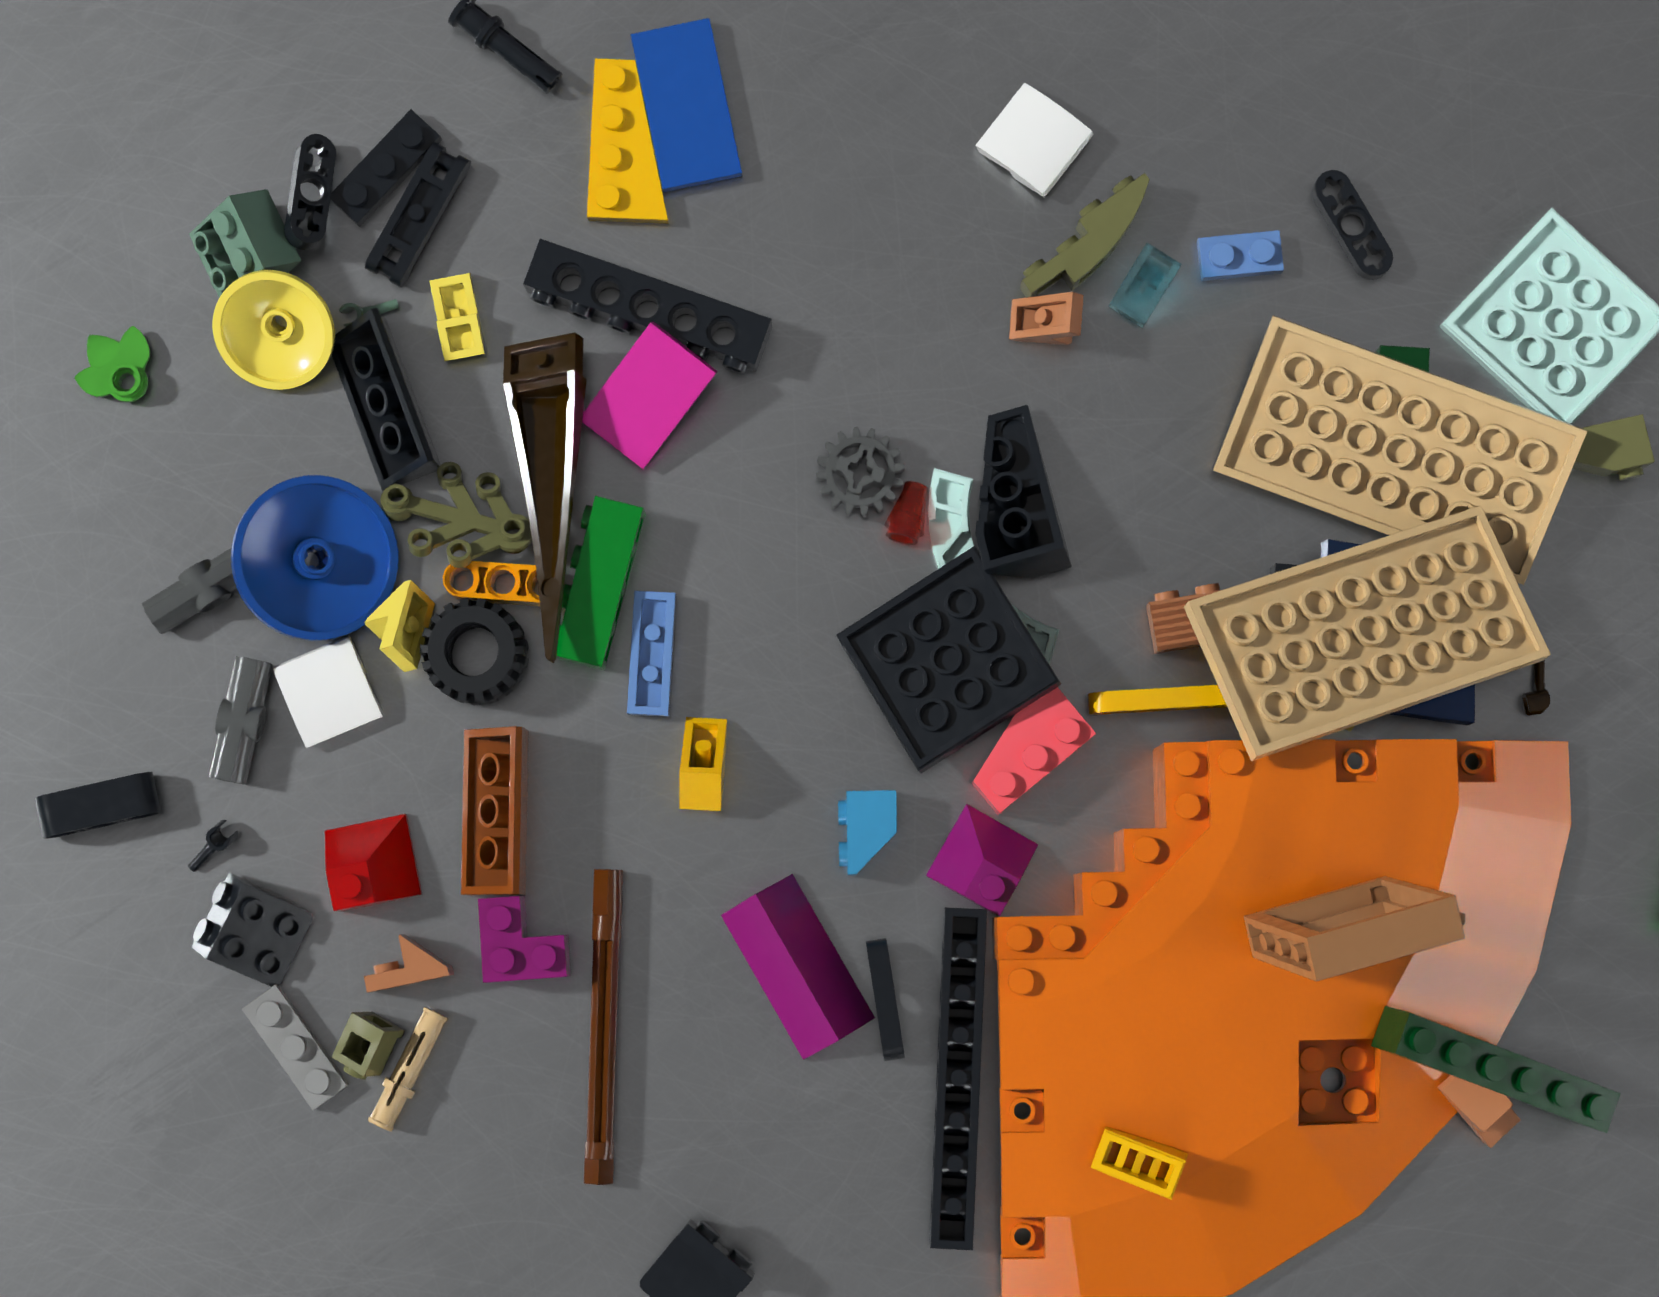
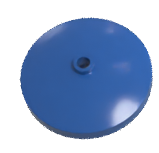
M307 475L288 479L261 494L248 507L238 523L231 549L233 578L237 590L249 610L262 623L280 634L308 641L335 639L364 626L366 619L390 596L396 582L399 563L398 546L394 530L388 517L376 501L363 490L349 482L321 475ZM308 553H314L318 557V565L316 567L314 565H306L305 559L308 557Z

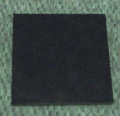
M975 546L836 635L920 773L925 772L1061 685L1058 677L994 575L985 573L980 553Z

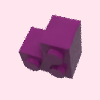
M525 896L478 899L483 983L571 976L569 935L528 937Z

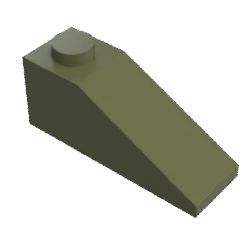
M1643 414L1583 427L1588 432L1572 469L1603 477L1618 474L1619 481L1644 475L1643 468L1651 465L1655 460Z

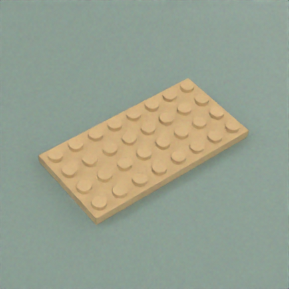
M1273 315L1213 471L1386 535H1392L1481 506L1517 583L1524 585L1588 431Z
M1481 506L1190 600L1184 606L1251 761L1541 662L1551 655Z

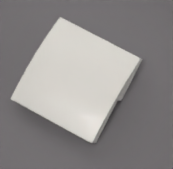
M1024 83L975 146L979 153L1010 171L1015 180L1045 198L1094 134L1091 129L1060 105Z
M350 635L273 667L286 704L306 748L383 717L382 709L366 677V670Z

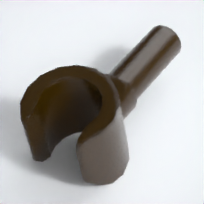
M1545 660L1535 663V691L1523 693L1522 695L1523 708L1528 716L1542 714L1550 705V695L1548 690L1545 689L1544 683Z

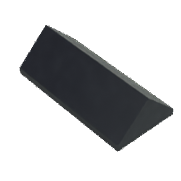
M378 308L370 309L335 334L331 355L380 487L384 491L390 485H402L436 472L438 467H440V462L387 320Z

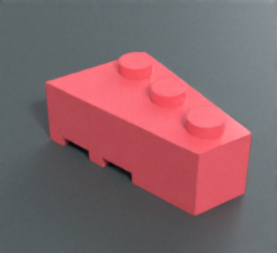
M1057 687L1013 716L973 780L972 785L995 813L999 815L1090 740L1096 732Z

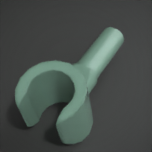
M396 299L363 308L353 303H346L341 306L339 312L347 314L356 310L357 318L373 308H378L381 313H386L399 309Z

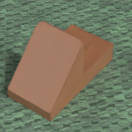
M1066 292L1012 299L1009 340L1061 345L1071 344L1072 336H1081L1084 295L1076 292Z
M400 934L399 941L405 968H399L398 961L373 966L375 974L364 976L366 991L369 993L454 975V970L451 965L407 935Z
M1451 1075L1437 1087L1481 1141L1490 1148L1521 1120L1513 1111L1511 1100L1500 1093Z

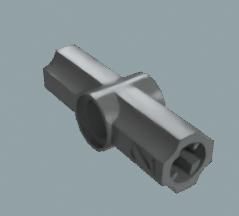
M232 548L226 550L213 560L206 559L189 567L179 575V581L142 603L146 615L159 633L164 634L196 613L208 612L230 598V592L237 589L231 567Z
M236 656L227 698L222 700L217 713L215 730L218 739L213 754L210 778L246 785L255 742L258 743L260 741L265 726L266 707L264 702L273 664Z

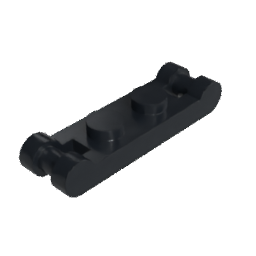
M436 142L432 143L371 250L365 263V269L374 274L381 272L390 277L389 281L399 287L404 286L411 274L412 267L459 183L467 175L471 166L470 160L461 155L456 158L446 153V147ZM438 167L448 171L444 180L432 175ZM391 247L402 252L398 262L387 258Z

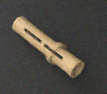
M424 1007L423 1013L391 1077H386L382 1083L385 1089L372 1115L368 1118L369 1122L392 1132L393 1126L407 1098L412 1099L415 1093L412 1088L445 1022L448 1020L447 1017Z

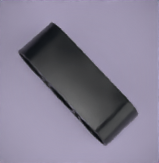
M153 772L128 775L53 792L35 798L43 839L66 836L161 813Z

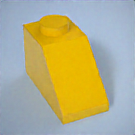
M686 717L679 771V809L721 811L727 719Z

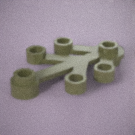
M454 462L441 464L437 469V478L439 485L448 491L457 508L415 497L410 489L400 484H393L387 487L380 498L382 510L389 520L404 521L412 514L447 523V525L430 532L422 528L415 529L408 535L409 550L417 557H425L433 549L450 542L446 550L449 563L453 567L464 568L473 559L500 548L506 553L517 554L524 551L532 542L529 519L520 514H512L501 494L500 480L494 473H482L477 477L475 485L477 495L482 500H487L496 519L479 514L462 483L461 468ZM447 473L456 474V476L452 479H446L443 477ZM488 483L495 485L489 490L482 488L483 485ZM395 497H403L400 501H391ZM511 529L519 530L515 534L507 533V531ZM474 531L487 534L471 543L458 539ZM417 540L428 541L423 546L414 545ZM459 550L466 552L462 557L453 556L454 552Z

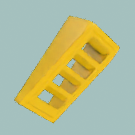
M1105 1127L1091 1168L1172 1200L1187 1161L1188 1153ZM1114 1142L1122 1145L1115 1164L1107 1162ZM1130 1148L1138 1151L1132 1169L1123 1166ZM1146 1155L1154 1157L1148 1174L1140 1172ZM1162 1161L1170 1164L1165 1179L1156 1177Z

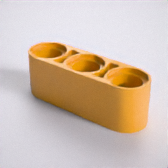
M471 561L464 568H456L449 564L444 570L442 577L443 585L458 600L469 598L472 601H477V598L493 604L540 607V598L535 592L537 583L536 565ZM462 571L472 572L474 577L473 585L466 591H457L454 588L456 575ZM502 574H511L515 578L514 588L507 594H499L495 591V580Z

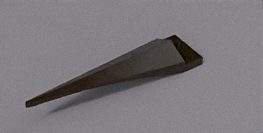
M576 332L504 346L503 386L519 458L530 522L539 589L545 657L552 663L555 662L557 655L587 381L583 377L584 338Z

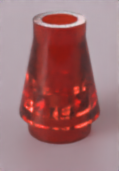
M906 481L904 483L903 490L885 522V527L887 528L886 536L890 540L905 545H916L919 537L924 536L928 487L913 481Z

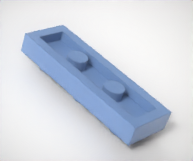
M634 590L627 703L628 715L669 717L676 593Z

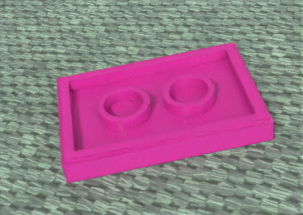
M652 321L585 409L582 423L644 469L718 371Z

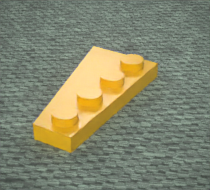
M595 58L587 204L588 221L669 224L635 60Z

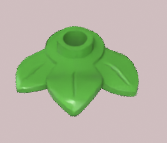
M131 326L124 333L120 342L105 336L89 335L87 340V356L91 367L85 368L75 376L78 385L86 393L95 397L112 395L122 402H134L140 399L148 388V376L144 369L150 359V347L142 332L136 327ZM133 376L135 379L134 386L130 389H123L122 382L124 378Z

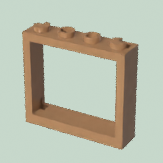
M1384 876L1244 916L1253 958L1317 982L1463 940L1465 935L1462 925L1465 924L1466 917L1464 913L1459 912L1456 895Z

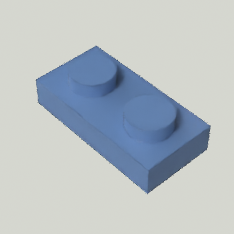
M1280 230L1203 237L1197 240L1201 281L1282 274L1284 271Z

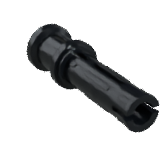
M461 0L449 17L448 23L452 27L459 26L475 39V45L479 48L487 49L489 47L540 87L544 93L548 94L557 85L558 82L555 79L559 80L562 77V73L505 30L504 23L499 16L492 17L475 4L476 0Z

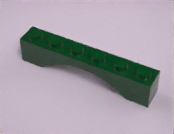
M1388 1006L1384 1007L1371 1045L1372 1047L1604 1133L1608 1132L1621 1094L1420 1016Z

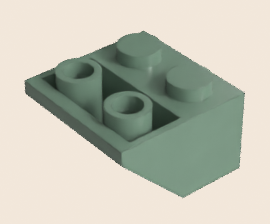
M268 189L229 195L189 233L194 248L199 254L219 298L231 283L245 274L259 270H277L289 273L301 262L296 248L285 237V225Z

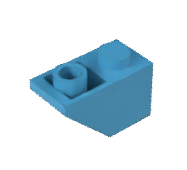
M896 790L846 791V800H838L839 825H847V842H839V867H847L848 875H857L897 833Z

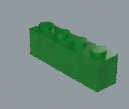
M595 496L593 506H585L581 520V529L586 530L582 545H575L570 568L576 569L572 585L565 584L563 591L562 608L566 610L562 625L560 624L557 659L606 670L646 515L644 508Z

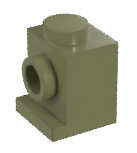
M373 1011L352 1012L332 1058L345 1065L343 1070L355 1078L365 1080L368 1076H380L397 1038H402L405 1030Z

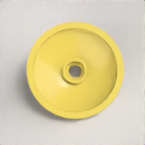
M259 270L245 274L226 288L214 309L212 321L213 336L221 357L237 375L256 386L273 390H284L301 386L321 372L332 354L335 342V328L327 304L311 285L290 273L277 270ZM275 317H283L287 322V326H280L276 322Z

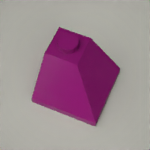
M966 804L926 876L999 917L1020 882L1038 844Z

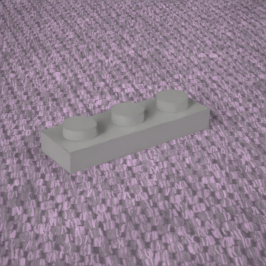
M277 984L273 985L241 1009L312 1110L318 1109L349 1086V1083L280 986Z

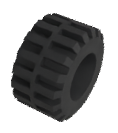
M469 598L459 599L460 603L453 605L449 603L443 607L445 611L440 615L435 613L430 619L433 621L430 628L425 627L422 634L425 637L424 645H420V654L424 658V662L421 663L424 671L430 677L429 680L442 693L461 703L481 705L484 702L493 703L499 701L498 697L502 695H509L513 691L511 688L515 683H520L524 677L522 671L524 667L527 668L529 661L526 657L527 650H529L528 641L524 637L521 625L503 607L496 603L492 604L485 599L477 598V601H472ZM474 628H482L493 634L497 640V659L493 666L485 673L477 676L465 675L453 664L452 649L454 643L464 632Z

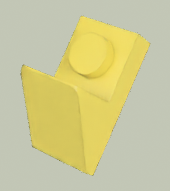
M412 580L404 581L365 621V625L382 640L379 649L403 672L418 668L421 657L420 645H424L425 637L422 634L425 627L429 628L435 603Z

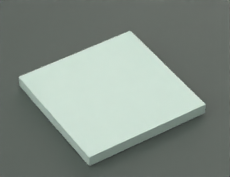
M1551 208L1439 327L1527 408L1573 424L1659 333V305Z

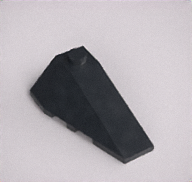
M1028 405L989 415L983 458L985 462L983 484L980 486L979 494L981 501L979 520L976 522L975 531L985 573L1036 578L1071 568L1072 565Z

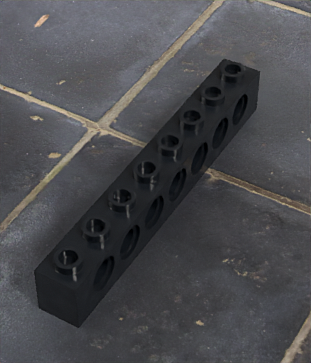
M944 908L929 1237L930 1248L973 1250L987 909Z

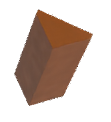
M512 726L464 730L461 895H526L529 731L524 727Z

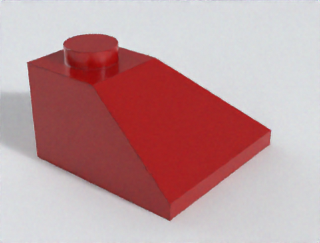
M407 814L325 830V870L333 911L343 912L423 895Z

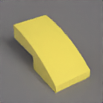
M471 273L429 280L444 362L485 354Z

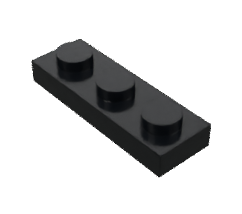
M410 109L333 190L330 201L360 227L421 163L432 143L436 142L439 144L442 141L441 136Z

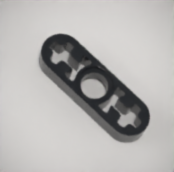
M320 134L307 136L297 147L294 157L284 233L288 242L293 247L301 250H308L316 246L326 232L336 149L330 139ZM312 147L318 149V156L322 157L317 163L315 171H309L313 166L314 157L313 154L309 153ZM306 182L314 184L320 191V200H307L301 193V184ZM306 212L312 213L308 217L307 229L313 232L308 237L304 236L303 229L298 227L305 219Z
M1329 170L1322 173L1313 186V200L1355 271L1362 278L1368 280L1381 278L1392 265L1393 253L1347 175L1338 170ZM1327 181L1331 186L1340 185L1341 190L1337 196L1342 205L1348 200L1352 204L1341 209L1337 215H1334L1333 210H1336L1339 204L1334 196L1328 195L1325 197L1322 193L1326 188ZM1351 214L1358 216L1364 225L1363 232L1355 236L1345 233L1341 226L1343 217ZM1368 235L1373 239L1369 240L1366 244L1372 255L1380 253L1383 258L1378 264L1379 269L1373 264L1369 266L1364 264L1368 254L1363 245L1358 250H1355L1353 245L1361 243Z
M883 938L866 941L884 1061L905 1058L887 940Z

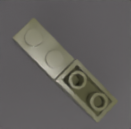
M1145 173L1137 179H1134L1132 175L1128 176L1112 189L1114 195L1103 203L1096 199L1079 212L1082 218L1078 220L1076 230L1082 238L1078 239L1076 235L1068 238L1056 248L1058 255L1047 263L1040 259L1023 272L1025 278L1021 282L1020 290L1026 298L1038 296L1060 279H1063L1070 290L1073 291L1108 259L1129 230L1140 208L1150 180Z

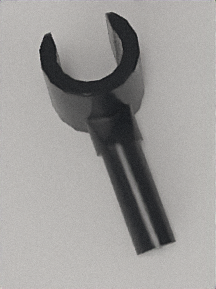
M221 820L207 832V843L188 864V868L191 871L196 872L211 854H214L215 851L226 849L238 838V831L229 838L221 834L220 827L227 820Z

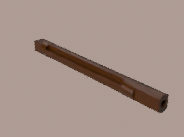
M594 869L593 961L584 1184H613L615 1062L623 870Z

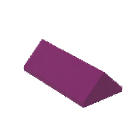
M793 874L754 894L721 915L803 1060L875 1019Z

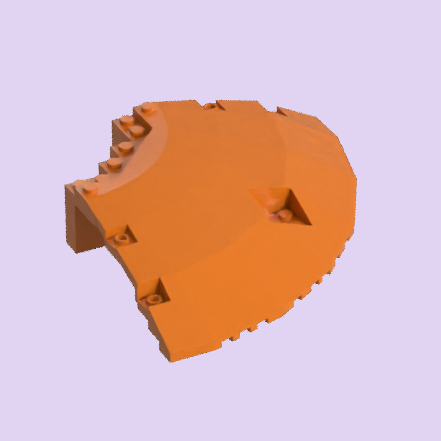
M1315 739L1254 761L1250 760L1242 740L1164 742L1153 749L1155 828H1130L1114 832L1115 872H1081L1073 875L1074 915L992 918L993 959L997 960L1000 1046V1297H1225L1234 1294L1360 1216L1457 1113L1456 1109L1437 1088L1450 1076L1449 1074L1371 1046L1384 1007L1388 1006L1412 1013L1497 1046L1537 971L1571 828L1568 741ZM1351 753H1356L1361 757L1362 764L1360 768L1352 769L1348 765L1347 759ZM1469 754H1474L1479 759V765L1475 770L1469 769L1466 766L1465 759ZM1384 876L1456 895L1459 912L1464 913L1466 917L1465 924L1462 925L1465 935L1463 940L1317 982L1253 958L1244 916ZM1334 1067L1342 1073L1343 1084L1339 1090L1328 1092L1322 1087L1320 1079L1326 1069ZM1020 1102H1025L1030 1106V1114L1023 1119L1017 1118L1014 1114V1108ZM1105 1127L1188 1153L1187 1161L1172 1200L1091 1168ZM1113 1143L1107 1162L1115 1164L1122 1146L1121 1144ZM1129 1149L1124 1167L1132 1169L1138 1151ZM1145 1156L1140 1172L1149 1173L1154 1157ZM1162 1161L1156 1177L1165 1179L1170 1164ZM1020 1228H1025L1030 1232V1239L1025 1244L1017 1243L1014 1239L1015 1232Z

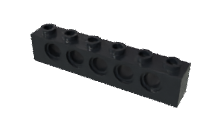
M540 239L523 283L527 293L532 294L530 299L534 302L548 307H553L555 302L570 307L568 311L570 314L591 321L593 316L608 320V327L622 333L630 334L631 329L643 333L650 322L654 321L701 359L707 360L709 355L723 360V367L741 374H745L747 369L757 371L772 330L771 318ZM569 274L581 277L579 287L573 291H565L560 288L561 280ZM609 287L617 289L620 295L613 304L605 305L598 301V296L603 289ZM644 301H653L658 305V310L654 316L642 318L636 314L637 307ZM690 314L697 319V322L693 329L680 331L674 326L676 319L680 315ZM722 327H728L735 332L733 341L726 345L717 344L712 339L715 331Z

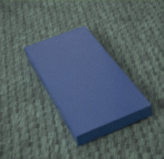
M710 18L630 34L663 193L741 177L742 170Z

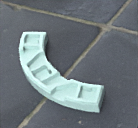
M934 468L929 490L928 525L932 552L939 569L974 546L969 517L973 479ZM1012 605L1050 665L1059 629L1029 617Z

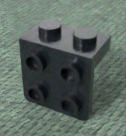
M229 873L226 880L220 882L216 887L212 897L213 906L206 919H202L194 931L192 948L212 962L272 987L275 984L279 986L312 922V915L307 910L257 889L243 878Z
M690 1219L642 1277L640 1287L650 1297H736L752 1281L755 1273L749 1269L753 1264L735 1248L729 1252L717 1242L720 1235L703 1221H700L697 1225Z

